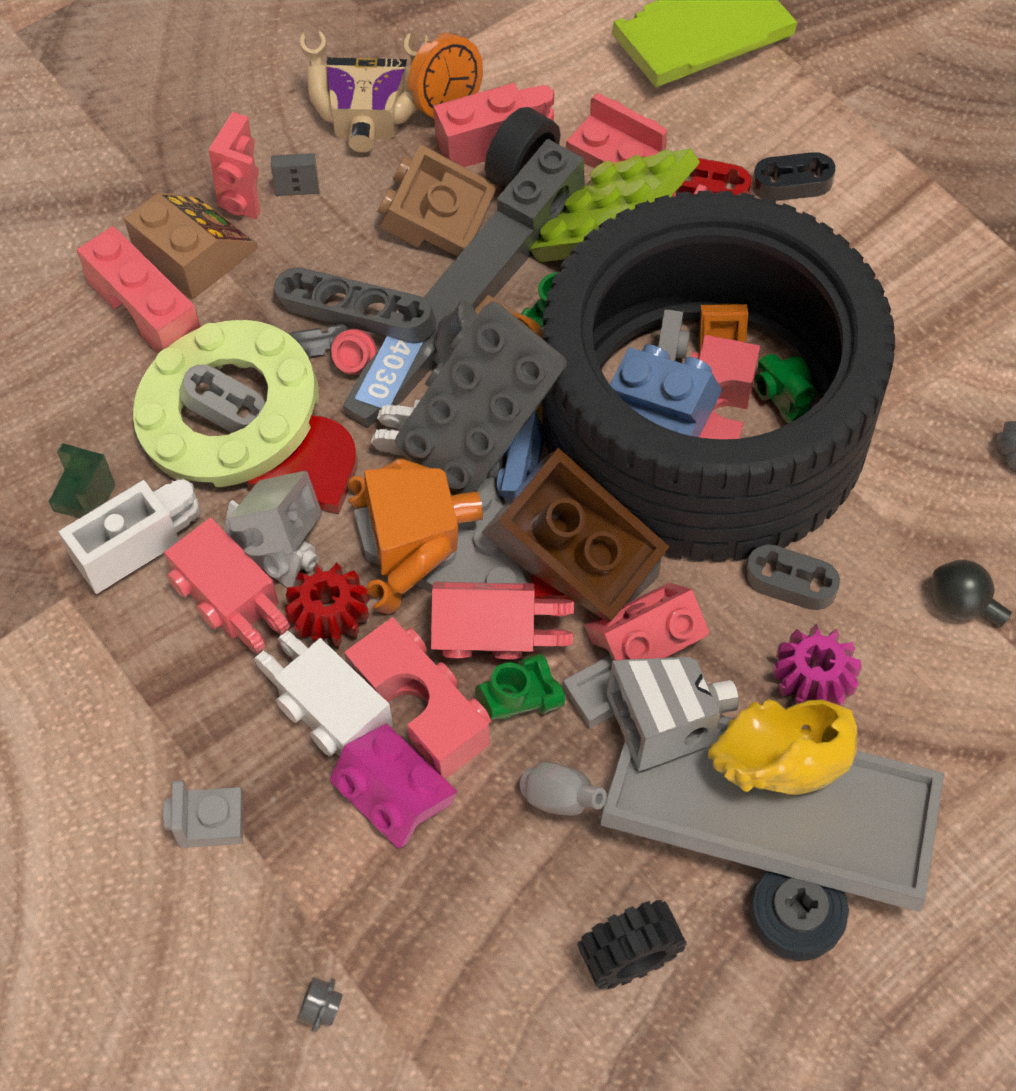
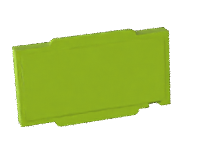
M657 0L646 4L643 11L635 13L633 19L626 21L624 18L614 21L612 35L656 88L795 34L797 21L778 0Z

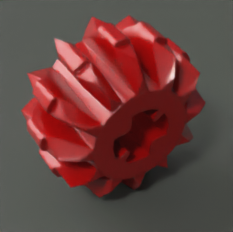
M336 561L329 571H323V568L316 562L313 567V575L308 576L298 572L296 577L297 586L287 587L285 596L288 605L286 606L285 614L287 621L295 624V634L300 640L311 636L312 643L314 644L319 638L323 641L326 638H331L332 643L339 648L342 643V634L345 633L357 638L359 633L358 623L367 622L369 617L368 607L366 606L369 601L368 590L364 585H360L359 576L355 573V570L343 574L342 566ZM328 603H331V604H332V605H330V606H325V607H323L324 604H328Z

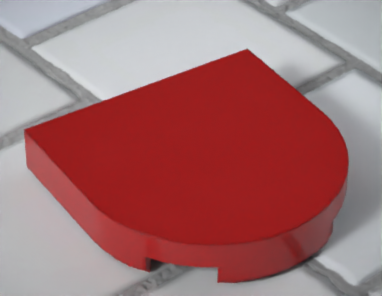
M311 415L309 420L311 428L298 448L281 464L267 473L249 480L247 483L251 491L260 480L307 470L321 510L339 515L349 491L348 482L355 476L357 471L356 446L350 433L340 423L327 417Z

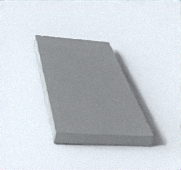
M720 715L713 742L718 741V736L727 729L729 721L734 718ZM625 740L603 810L601 826L921 912L926 900L944 773L857 751L849 771L821 790L801 795H787L781 792L753 787L750 791L744 792L738 785L729 782L723 773L717 772L713 768V760L708 758L710 745L657 766L638 771Z

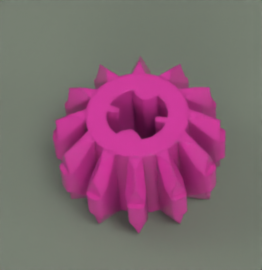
M817 624L810 628L808 636L796 629L791 633L789 643L782 642L776 653L778 662L774 664L773 676L775 679L781 680L779 686L781 696L795 694L794 705L809 700H826L843 706L846 698L845 695L851 696L856 692L859 684L856 676H859L862 668L861 660L853 658L855 651L854 642L839 644L837 629L830 632L829 636L821 635Z

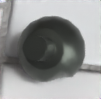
M962 559L941 565L934 570L932 595L936 605L945 615L958 620H969L981 614L998 627H1002L1011 616L1012 611L992 598L995 593L994 583L989 572L982 565L975 561Z

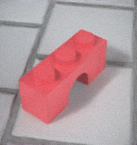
M111 226L76 249L87 282L113 309L121 304L127 308L137 324L140 336L157 353L168 348L182 336L200 328L195 305L114 226Z
M705 335L701 353L692 351L691 357L702 360L712 368V373L722 388V392L699 437L710 439L741 438L743 422L724 418L714 410L724 406L748 408L760 345Z
M392 617L344 652L345 660L387 702L398 696L413 695L421 698L428 704L422 714L407 724L410 745L446 779L490 745L489 724L491 719L487 711L476 699L471 698L468 701L457 689L459 687L457 679L445 664L440 662L435 665L425 654L427 648L420 636L410 627L404 630Z

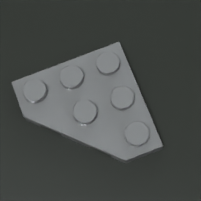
M494 477L486 478L477 490L481 499L483 519L458 524L457 550L415 585L432 593L434 581L527 583L522 567L517 565L481 533L503 507ZM368 507L355 509V519L366 560L380 567Z

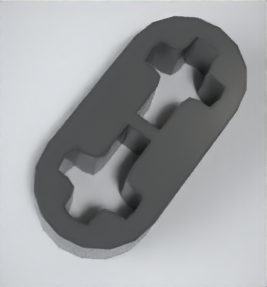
M764 545L756 548L748 559L746 569L747 582L753 590L760 594L810 610L827 608L834 602L840 585L838 571L831 564L823 560L775 545ZM767 563L776 565L771 577L762 574V569H764ZM814 578L823 581L819 592H813L809 589Z

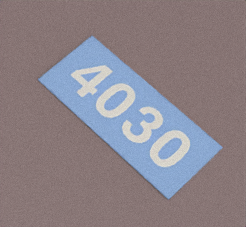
M387 336L354 399L382 408L383 405H391L423 341L406 342Z

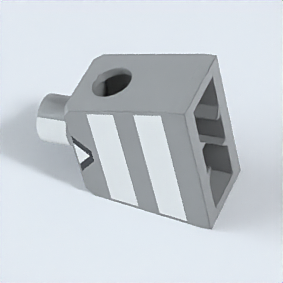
M691 657L612 661L606 694L638 771L708 747L714 741L720 713L736 711L738 709V692L733 681L727 680L707 684L698 662Z

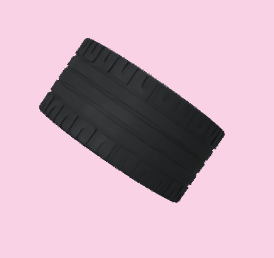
M709 190L698 191L697 194H690V192L677 193L676 197L671 198L669 195L655 198V201L651 203L649 201L635 205V209L630 210L628 208L616 214L615 219H607L599 225L598 230L593 229L584 237V242H579L570 252V257H566L561 264L560 273L558 272L555 275L551 284V290H549L547 295L546 308L543 315L542 339L564 356L567 362L566 369L542 401L544 440L548 448V455L557 448L563 451L670 546L665 552L668 553L669 557L681 559L682 556L690 557V560L703 561L704 558H711L712 562L726 561V558L732 557L733 560L747 559L748 555H751L752 551L760 546L775 545L784 548L789 546L790 541L797 542L806 537L809 530L815 531L823 525L825 518L829 519L838 510L839 505L845 502L850 495L851 489L855 487L859 479L891 375L895 356V334L893 333L895 326L893 316L890 314L891 307L888 298L884 296L885 291L880 281L875 279V272L868 263L863 262L864 257L855 248L851 249L849 247L850 243L844 237L833 233L834 229L823 222L819 224L815 221V217L804 211L801 214L793 206L785 203L779 205L776 204V200L766 197L758 199L754 198L755 195L741 193V195H733V191L712 193ZM747 304V326L770 336L785 346L795 356L803 358L810 370L821 400L797 420L768 433L739 439L701 438L669 430L640 415L617 395L606 380L601 369L612 354L624 343L650 328L661 325L665 309L683 312L682 320L700 319V305Z

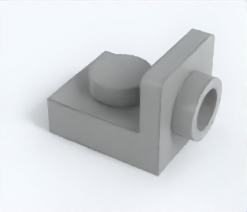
M184 780L173 781L172 798L164 799L163 803L165 830H172L180 848L243 844L244 794L241 787L188 791Z

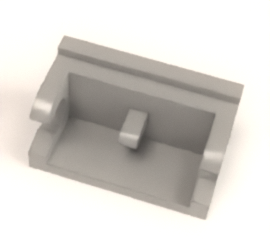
M305 470L258 481L227 520L232 531L246 532L248 529L254 528L262 533L263 542L250 543L244 549L245 553L260 556L283 551L284 555H288L296 551L322 515V511L308 472Z

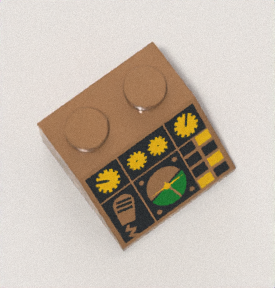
M157 193L124 218L131 243L173 285L192 300L258 249L257 243L198 196Z

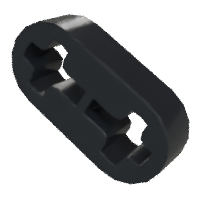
M820 152L768 157L756 164L752 189L759 198L766 197L776 201L821 196L829 192L833 185L836 165L833 159Z

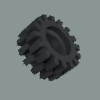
M655 900L653 903H650V901L641 903L636 909L634 906L624 909V913L619 916L614 914L608 917L606 923H598L592 927L593 932L585 933L581 937L582 940L578 941L577 944L596 987L599 989L606 987L611 989L620 983L622 986L631 983L636 977H639V979L648 975L647 972L653 969H660L664 966V962L672 961L677 957L678 953L683 952L687 942L667 902Z

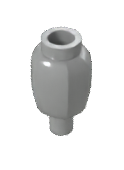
M540 762L535 768L527 769L520 781L521 793L533 807L556 815L576 816L582 813L586 807L601 809L607 800L606 791L603 788L591 786L589 779L584 773L558 763Z

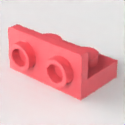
M596 93L591 98L590 116L566 141V149L583 157L584 163L595 168L605 161L615 163L625 161L635 155L647 157L666 150L667 129L656 121L647 119L624 107L620 102Z
M232 112L209 148L218 207L223 208L230 214L244 215L257 219L260 214V205L256 183L259 170L255 166L253 154L255 140L251 137L249 117Z
M670 582L625 604L611 622H607L599 617L584 625L591 643L608 650L613 661L666 658L705 638L709 634V629L693 590Z

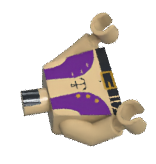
M319 31L320 46L317 49H309L306 46L305 33L303 32L300 37V44L304 55L309 58L310 66H306L309 98L322 119L333 123L335 135L339 138H349L348 145L356 152L370 151L373 148L374 139H392L395 137L399 124L405 123L418 110L412 100L415 101L413 92L408 87L411 63L417 52L412 51L414 45L413 34L409 33L404 40L405 50L411 57L409 67L407 59L327 57V64L322 65V56L327 48L324 34ZM427 35L425 36V40H424L425 43H426L427 41L430 42V40H429V38L427 37Z

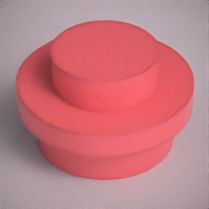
M359 329L343 331L334 339L331 346V356L334 364L340 371L348 375H360L364 367L377 353L376 344L372 337Z

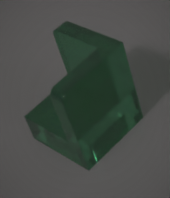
M61 443L57 454L64 472L48 502L54 512L81 518L106 503L116 484L104 454Z

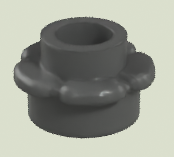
M313 977L307 989L297 1020L312 1025V1032H317L321 1023L331 1026L336 1017L343 994L334 991V978H330L326 982Z

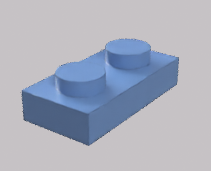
M536 410L506 450L508 456L506 468H501L498 473V494L500 497H504L506 502L541 460L544 432Z

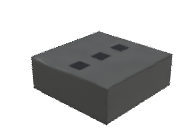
M315 153L271 156V170L276 196L319 194V177Z

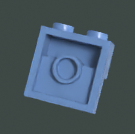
M646 344L642 351L628 347L610 383V386L617 395L640 415L669 430L695 437L700 436L722 392V388L712 373V368L707 363L694 357H686L683 364L672 361L666 351L651 344Z

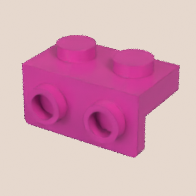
M387 723L345 745L330 777L331 783L397 848L408 844L417 825L450 806L458 792Z

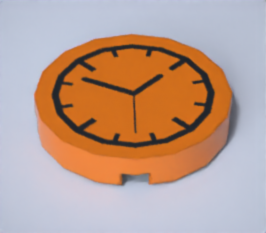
M444 32L436 35L439 38L435 39L432 43L427 41L421 46L411 63L408 87L413 92L415 101L412 100L415 108L433 119V106L476 94L480 90L483 77L482 57L475 44L458 34Z

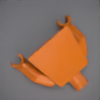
M396 459L380 469L364 470V478L353 476L349 480L348 488L356 496L349 498L348 503L355 509L368 507L381 574L388 575V582L373 580L367 585L369 596L377 599L384 594L383 598L374 604L373 609L386 615L394 613L401 604V593L407 592L457 550L458 524L483 519L482 504L478 491L451 495L445 471L440 468L430 469L405 459Z

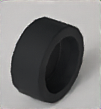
M523 107L514 111L500 125L491 140L485 159L484 169L486 178L505 189L547 139L559 145L561 138L559 125L530 107Z

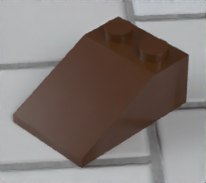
M559 448L538 463L481 532L517 565L607 622H611L670 547Z

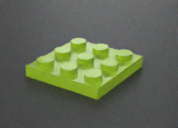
M689 148L673 152L666 149L652 156L641 157L640 155H635L625 161L615 163L605 161L599 164L590 173L591 180L583 189L576 191L565 201L566 208L561 214L541 228V236L531 246L530 251L538 262L563 260L566 257H570L572 249L579 242L583 243L584 237L593 229L598 230L599 225L607 219H615L616 214L628 208L630 210L635 209V205L645 201L651 203L655 201V198L666 195L671 197L699 165L700 161L692 149Z

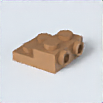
M420 144L413 158L410 159L404 156L395 172L393 180L400 184L396 192L388 188L377 210L378 213L384 215L379 228L418 248L423 239L458 257L476 236L498 185Z

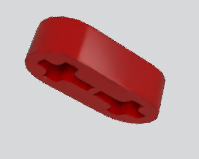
M698 158L700 161L699 165L689 175L693 177L691 181H684L675 192H690V194H694L700 184L708 187L707 191L711 190L712 193L733 191V195H741V193L750 194L751 176L745 168L736 164ZM728 184H735L734 189H728L726 187Z

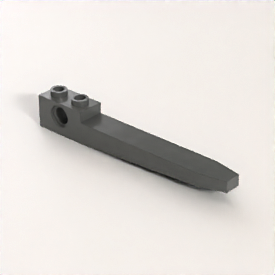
M547 139L497 198L498 210L423 297L428 300L436 318V328L423 341L392 402L394 406L400 404L436 364L433 360L437 352L434 339L438 336V323L443 319L444 314L457 307L460 301L470 303L476 309L487 295L494 298L533 254L530 248L541 236V228L561 214L566 208L565 201L573 193L583 189L585 186L583 157ZM378 352L362 370L343 405L345 415L367 429L379 420L377 418L379 410L382 408L354 398Z

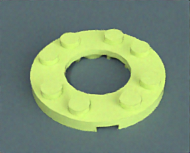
M251 320L207 323L199 329L182 336L168 348L160 351L156 359L149 366L141 379L134 399L133 421L135 431L142 447L153 463L170 477L176 480L184 478L189 483L190 480L213 482L215 487L240 484L272 470L287 459L302 443L311 428L309 420L315 403L318 404L319 401L318 381L304 349L293 337L283 330L270 324ZM224 364H233L239 368L254 367L265 376L268 384L267 401L258 417L245 428L229 435L207 436L194 432L184 423L181 414L184 404L180 399L179 389L185 373L191 367L208 365L213 368L217 367L220 370Z

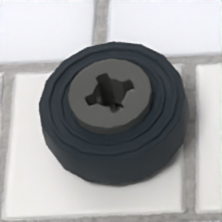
M770 871L765 872L754 887L749 908L753 930L763 945L780 957L796 961L816 959L832 950L846 930L849 907L844 891ZM801 900L802 903H804L808 907V909H811L810 911H807L805 907L801 905Z

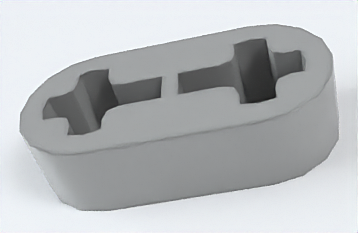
M208 365L191 367L185 373L179 389L180 399L186 407L231 433L245 428L258 417L265 405L264 399L256 391ZM201 383L209 386V389L203 395L195 391V388ZM242 406L250 409L249 414L245 418L239 417L236 414Z

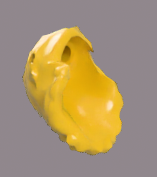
M769 699L761 704L752 702L747 709L741 710L735 719L729 721L727 729L718 736V741L710 744L708 758L713 760V768L717 772L723 773L729 782L738 785L744 792L750 791L753 787L781 792L787 795H801L821 790L842 777L852 766L857 753L858 733L856 719L852 710L826 700H809L795 704L787 709L782 707L777 701Z

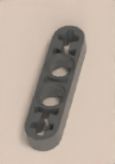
M297 267L282 272L274 283V291L282 307L290 313L334 324H344L346 327L386 337L389 336L406 342L423 341L436 328V318L430 303L426 298ZM342 293L346 295L344 300L337 305H324L327 298L333 294ZM371 304H385L383 310L376 315L367 316L363 314L364 310Z

